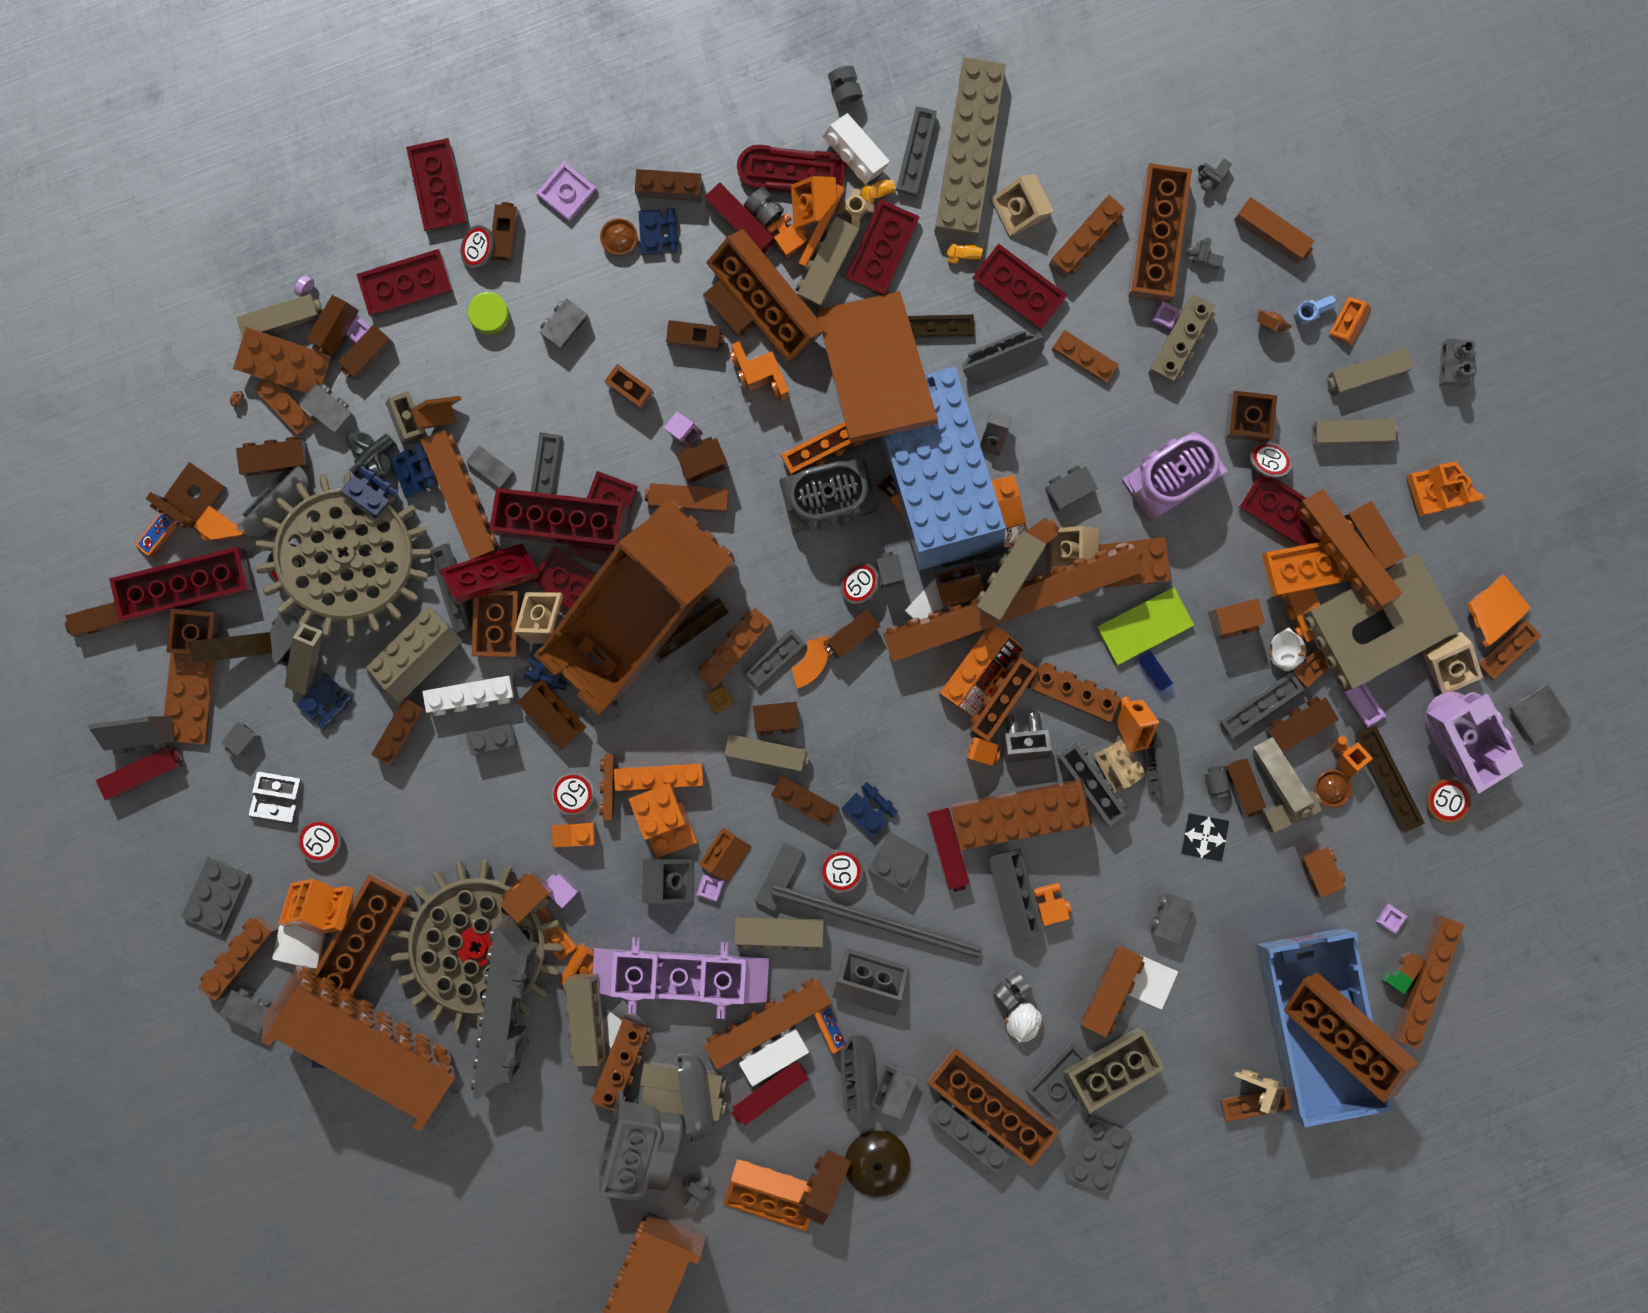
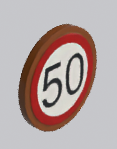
M1443 779L1436 782L1427 794L1429 812L1433 817L1442 822L1453 823L1461 820L1467 815L1471 806V796L1464 784L1454 779Z

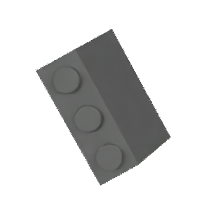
M150 716L89 725L90 731L104 751L113 750V754L127 753L128 748H132L133 752L144 751L146 746L151 745L152 749L166 748V743L174 742L172 716Z
M846 949L832 998L896 1016L902 1000L909 967Z

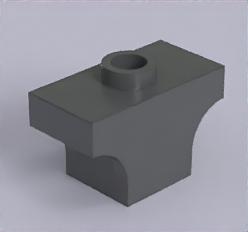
M991 410L980 442L982 451L1000 455L1010 427L1011 416Z

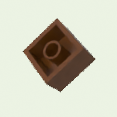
M1233 391L1229 395L1225 438L1260 442L1272 440L1277 395Z
M712 437L706 438L699 442V446L694 448L692 446L685 447L680 450V454L676 455L689 485L729 468L717 438L713 440Z
M171 609L166 653L190 655L188 641L219 638L222 615L211 612Z

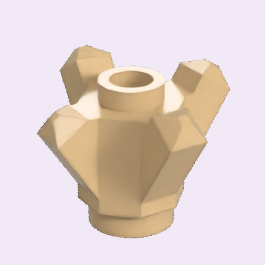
M852 189V195L846 202L838 204L835 214H847L852 219V225L860 229V219L865 214L874 213V204L866 202L860 196V189Z

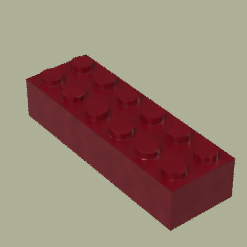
M496 488L489 531L496 536L615 550L614 547L625 536L629 508L624 502Z
M233 547L109 578L118 619L127 623L168 613L171 609L180 610L254 591L245 551L240 547Z

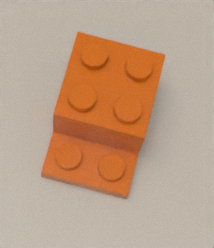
M740 341L731 344L732 351L729 352L734 367L740 368L738 374L743 388L748 387L749 392L771 383V388L776 398L780 397L782 402L790 399L788 387L772 351L748 361Z
M671 783L629 798L644 840L649 838L656 859L698 843L683 802L678 803Z
M316 879L290 883L278 924L284 927L297 925L317 934L342 931L347 922L348 909L353 902L354 889L348 886L334 888Z

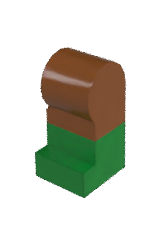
M1412 952L1403 953L1400 956L1399 965L1392 975L1385 973L1381 980L1398 992L1405 994L1423 966L1422 958Z

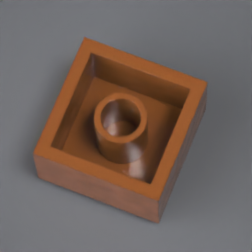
M1258 598L1208 612L1214 637L1221 636L1222 640L1238 636V631L1241 630L1243 634L1260 630L1259 626L1265 624Z

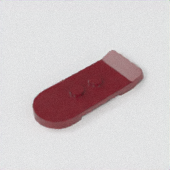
M752 145L743 150L737 160L739 178L746 186L753 189L764 187L768 191L791 193L792 184L812 176L836 177V185L838 184L843 187L846 162L841 159L839 154L833 152H814L776 148L769 145Z

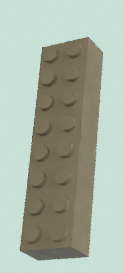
M963 57L934 230L936 233L977 239L1006 64Z

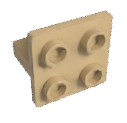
M1123 739L1094 754L1104 775L1114 788V793L1129 788L1145 776L1142 764L1137 760L1133 752L1128 751Z

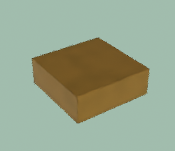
M724 685L705 695L715 714L734 704Z

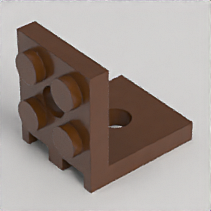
M188 462L164 497L150 492L146 500L151 502L150 507L156 512L162 513L165 516L169 515L167 519L175 525L181 526L184 529L187 526L195 529L193 526L208 506L213 507L227 487L193 463ZM198 486L201 491L200 495L197 498H192L190 490Z

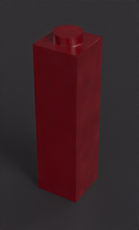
M721 182L704 196L705 202L735 233L743 229L764 255L773 249L774 237Z
M166 747L97 779L96 783L104 800H112L183 767L181 763L183 760L182 755L178 749Z
M949 807L927 812L947 888L949 890L953 889V892L966 889L965 885L970 884Z
M798 1060L792 1062L732 1105V1116L737 1123L742 1122L746 1126L809 1079L808 1073Z

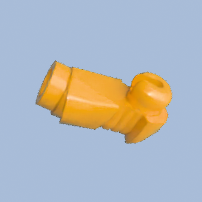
M883 179L870 186L866 184L862 188L860 196L866 202L873 204L874 198L895 193V183L893 180Z
M954 243L946 253L949 255L947 261L957 264L959 257L981 260L983 247H978L975 244L956 245Z

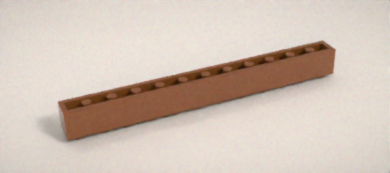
M1121 543L1116 545L1114 550L1108 552L1107 550L1096 552L1094 557L1089 559L1079 558L1073 561L1074 564L1067 567L1060 565L1053 568V572L1033 575L1031 580L1025 581L1000 623L1142 573L1143 570L1135 547L1132 543ZM975 598L964 604L950 605L948 610L942 612L940 610L930 612L928 617L923 619L913 618L901 627L898 625L891 626L886 629L887 632H884L883 636L892 661L895 662L1000 623L977 610L978 603L975 602L977 599Z

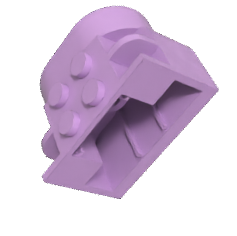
M1193 432L1179 440L1175 438L1170 440L1160 448L1162 451L1158 452L1155 450L1143 459L1144 463L1122 479L1150 522L1228 471L1219 458L1215 446L1200 434Z
M1453 691L1440 694L1431 701L1425 713L1426 728L1440 753L1449 761L1455 775L1464 785L1480 794L1523 767L1511 742L1513 737L1503 725L1504 718L1496 711L1487 693L1481 696L1476 692L1464 695Z

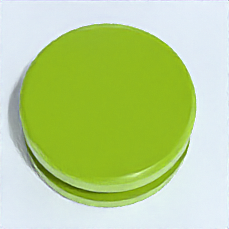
M480 293L471 300L468 306V318L477 331L483 334H497L509 322V308L503 298L495 293Z

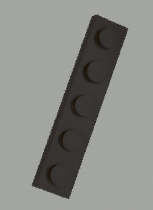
M1373 725L1355 734L1358 743L1373 758L1369 765L1403 833L1425 824L1377 726Z

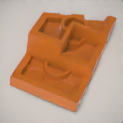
M1456 461L1439 464L1429 470L1411 473L1406 476L1419 517L1462 507L1485 499L1482 493L1478 494L1471 485L1472 480L1464 474L1463 469Z
M1504 574L1498 577L1488 588L1478 593L1467 604L1476 627L1481 628L1485 637L1483 644L1485 647L1495 642L1531 609Z

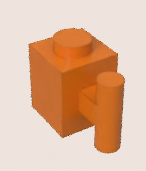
M788 213L765 227L770 234L776 230L779 232L774 237V243L786 260L808 245L806 238L809 237L803 227L794 228V224L788 228L785 224L792 220Z
M1340 736L1331 746V750L1339 752L1341 757L1335 764L1351 779L1373 758L1358 742L1350 748L1346 744V737Z
M1059 882L1033 889L1035 897L1044 896L1045 901L1036 903L1043 926L1070 919L1068 914L1072 913L1069 901H1065L1063 897L1054 898L1053 893L1061 891Z

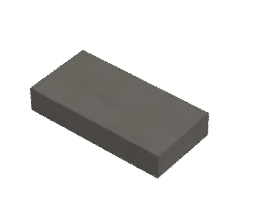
M478 445L466 461L467 464L499 488H502L514 473L513 470L480 445Z

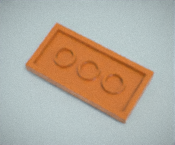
M1321 542L1261 554L1273 597L1349 581L1348 577L1339 570L1332 556L1326 553Z

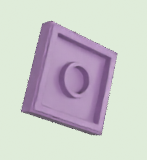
M563 161L537 191L536 195L570 222L597 191V188Z

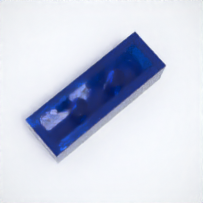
M1151 650L1137 658L1160 692L1173 684Z

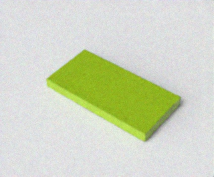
M1175 587L1099 625L1097 629L1117 666L1194 626Z

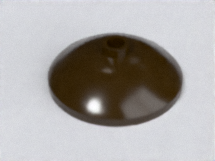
M872 1130L859 1135L850 1144L845 1158L851 1161L846 1173L848 1180L856 1190L870 1197H885L893 1194L903 1186L910 1172V1156L906 1146L897 1136L887 1131ZM880 1163L882 1168L876 1170L874 1169V1164Z

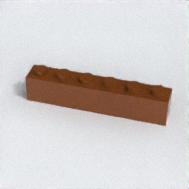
M442 430L421 439V443L427 453L431 467L470 560L496 552L495 546L499 545L495 535L493 533L490 534L487 526L490 525L487 515L485 513L482 514L480 511L481 500L477 493L473 494L471 486L474 484L469 473L465 474L463 470L465 462L462 455L456 453L454 447L457 446L453 434H448L446 430Z
M1324 489L1319 490L1300 503L1296 509L1300 519L1308 524L1313 536L1320 540L1326 553L1332 556L1339 570L1351 581V586L1360 593L1369 609H1372L1376 614L1401 596V590Z
M1436 915L1421 956L1423 966L1410 985L1392 1034V1039L1419 1049L1464 924Z
M812 977L801 984L803 987L797 991L793 988L782 995L783 999L778 1002L774 999L763 1005L764 1010L759 1013L752 1011L744 1016L745 1021L740 1024L733 1022L725 1027L726 1032L718 1035L716 1032L706 1038L707 1043L704 1044V1048L715 1068L719 1069L830 1005L832 1001L819 978L814 980Z

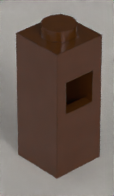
M502 202L501 205L495 204L492 224L494 249L490 257L491 260L512 263L514 261L519 210L513 203Z
M720 280L703 294L704 300L737 338L741 334L743 336L747 335L753 329L754 321Z
M331 295L306 339L313 344L312 349L322 354L326 351L334 356L359 310L348 302Z
M669 320L666 343L667 346L719 352V346L724 345L725 333H721L720 326Z
M373 324L338 361L343 366L341 371L347 377L351 378L354 376L359 380L394 342Z
M115 602L65 615L67 620L65 621V628L72 637H82L128 624L127 622L119 621Z
M868 609L863 610L823 641L826 645L824 649L831 658L839 659L881 626Z
M1242 758L1223 765V768H1226L1228 780L1241 814L1249 815V817L1261 814V809L1266 808L1248 759Z

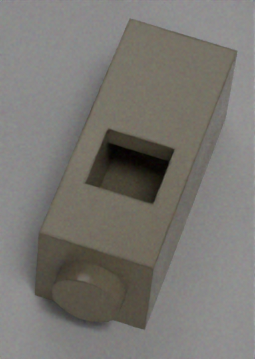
M1307 790L1314 801V808L1312 813L1304 818L1299 816L1294 819L1283 802L1263 811L1261 814L1269 831L1276 833L1322 811L1320 807L1322 802L1319 795Z

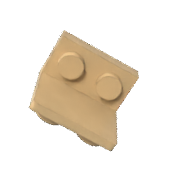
M1242 1069V1072H1235V1077L1267 1089L1266 1093L1263 1092L1259 1099L1260 1111L1267 1114H1276L1284 1092V1088L1279 1087L1280 1082L1270 1078L1259 1079V1074L1250 1070Z

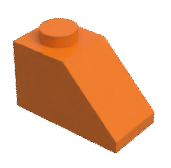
M208 506L193 526L199 531L197 535L207 542L209 539L219 542L247 537V535L243 534L244 531L240 532L237 529L236 523L211 506Z
M974 737L971 738L966 759L993 766V762H998L1001 750H997V744Z
M595 822L551 825L553 847L597 844Z

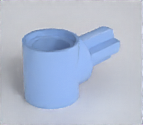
M1330 295L1316 302L1314 300L1305 301L1295 309L1294 319L1298 324L1306 325L1319 318L1321 313L1337 306L1336 300ZM1302 308H1305L1310 312L1309 318H1306L1301 314Z

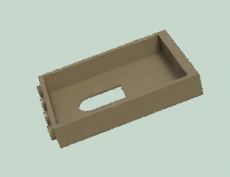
M1418 553L1385 570L1402 594L1395 602L1382 609L1393 629L1369 643L1359 644L1352 636L1353 627L1357 623L1375 614L1372 609L1366 606L1363 597L1353 587L1302 614L1306 627L1311 630L1315 637L1316 646L1322 650L1327 666L1332 669L1336 676L1337 685L1344 692L1360 686L1459 631Z

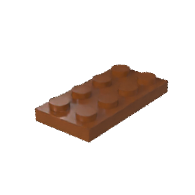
M246 327L233 369L307 393L314 383L320 386L324 382L332 355L322 354L314 349Z
M170 654L164 716H172L174 742L207 745L216 661L191 663L190 655Z

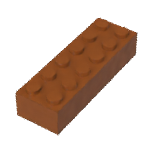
M1149 163L1145 169L1128 290L1129 297L1171 302L1175 297L1192 169Z
M743 229L728 236L706 262L788 362L802 355L825 331L826 328Z
M1083 779L954 803L951 807L960 850L1088 827L1092 823Z
M375 873L369 874L347 912L345 926L342 931L336 932L315 970V975L322 979L323 977L329 978L335 983V987L341 990L343 988L348 989L354 994L353 997L355 998L398 921L402 908L406 906L412 894Z
M1318 972L1302 980L1284 1008V1012L1383 1103L1398 1095L1419 1065L1415 1059Z
M954 1045L927 1078L930 1086L1031 1167L1034 1166L1060 1133L1054 1125Z

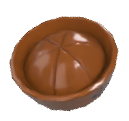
M614 218L606 222L600 233V241L603 248L614 255H624L630 252L635 247L638 239L637 230L634 225L623 218Z
M1258 309L1256 321L1268 328L1285 334L1292 327L1282 315L1274 311L1266 312Z
M1328 770L1317 777L1314 784V792L1319 795L1323 805L1337 808L1344 805L1350 799L1352 784L1345 773L1339 770Z

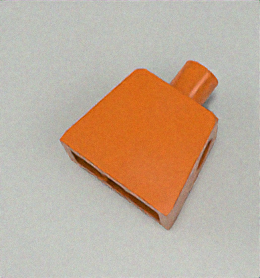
M1128 696L1121 698L1118 704L1121 711L1116 722L1128 751L1133 752L1149 748L1159 725L1158 719L1144 700L1131 701Z

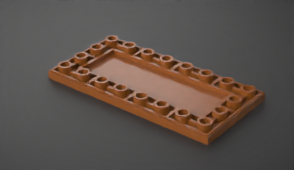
M900 291L816 310L818 320L826 328L822 336L850 443L938 424V418Z

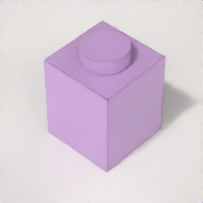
M678 411L669 419L664 427L674 439L685 447L693 446L703 434L692 421Z
M561 873L557 876L552 874L545 882L552 890L549 896L561 908H564L579 892Z

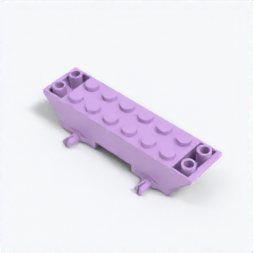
M632 937L631 950L594 948L593 974H598L600 994L610 995V997H622L628 1000L627 1013L637 1014V1000L659 998L711 1002L717 1005L716 1018L720 1019V1011L722 1010L721 1019H725L727 1005L767 1002L769 958L730 956L729 942H726L725 951V942H720V955L640 950L641 937H637V945L636 937Z

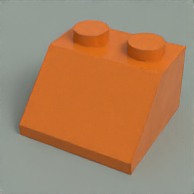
M812 176L791 185L794 228H800L820 221L837 200L838 188L836 177Z

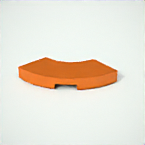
M828 636L807 641L805 658L798 665L792 667L797 689L811 683L823 670L828 659V654L824 649L826 645L823 641Z

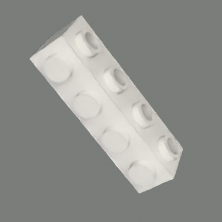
M503 676L423 691L426 713L440 716L445 715L446 710L454 709L456 713L467 711L468 706L476 705V709L489 707V703L496 701L498 705L511 703L510 699L516 698L513 676Z

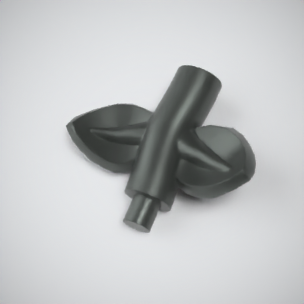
M364 432L347 433L346 440L349 448L355 455L359 456L353 461L355 465L349 469L350 472L356 476L360 467L364 466L367 469L369 468V470L372 469L377 472V476L380 478L388 477L393 469L392 459L384 453L396 445L394 440L387 433L376 441H373L372 437Z

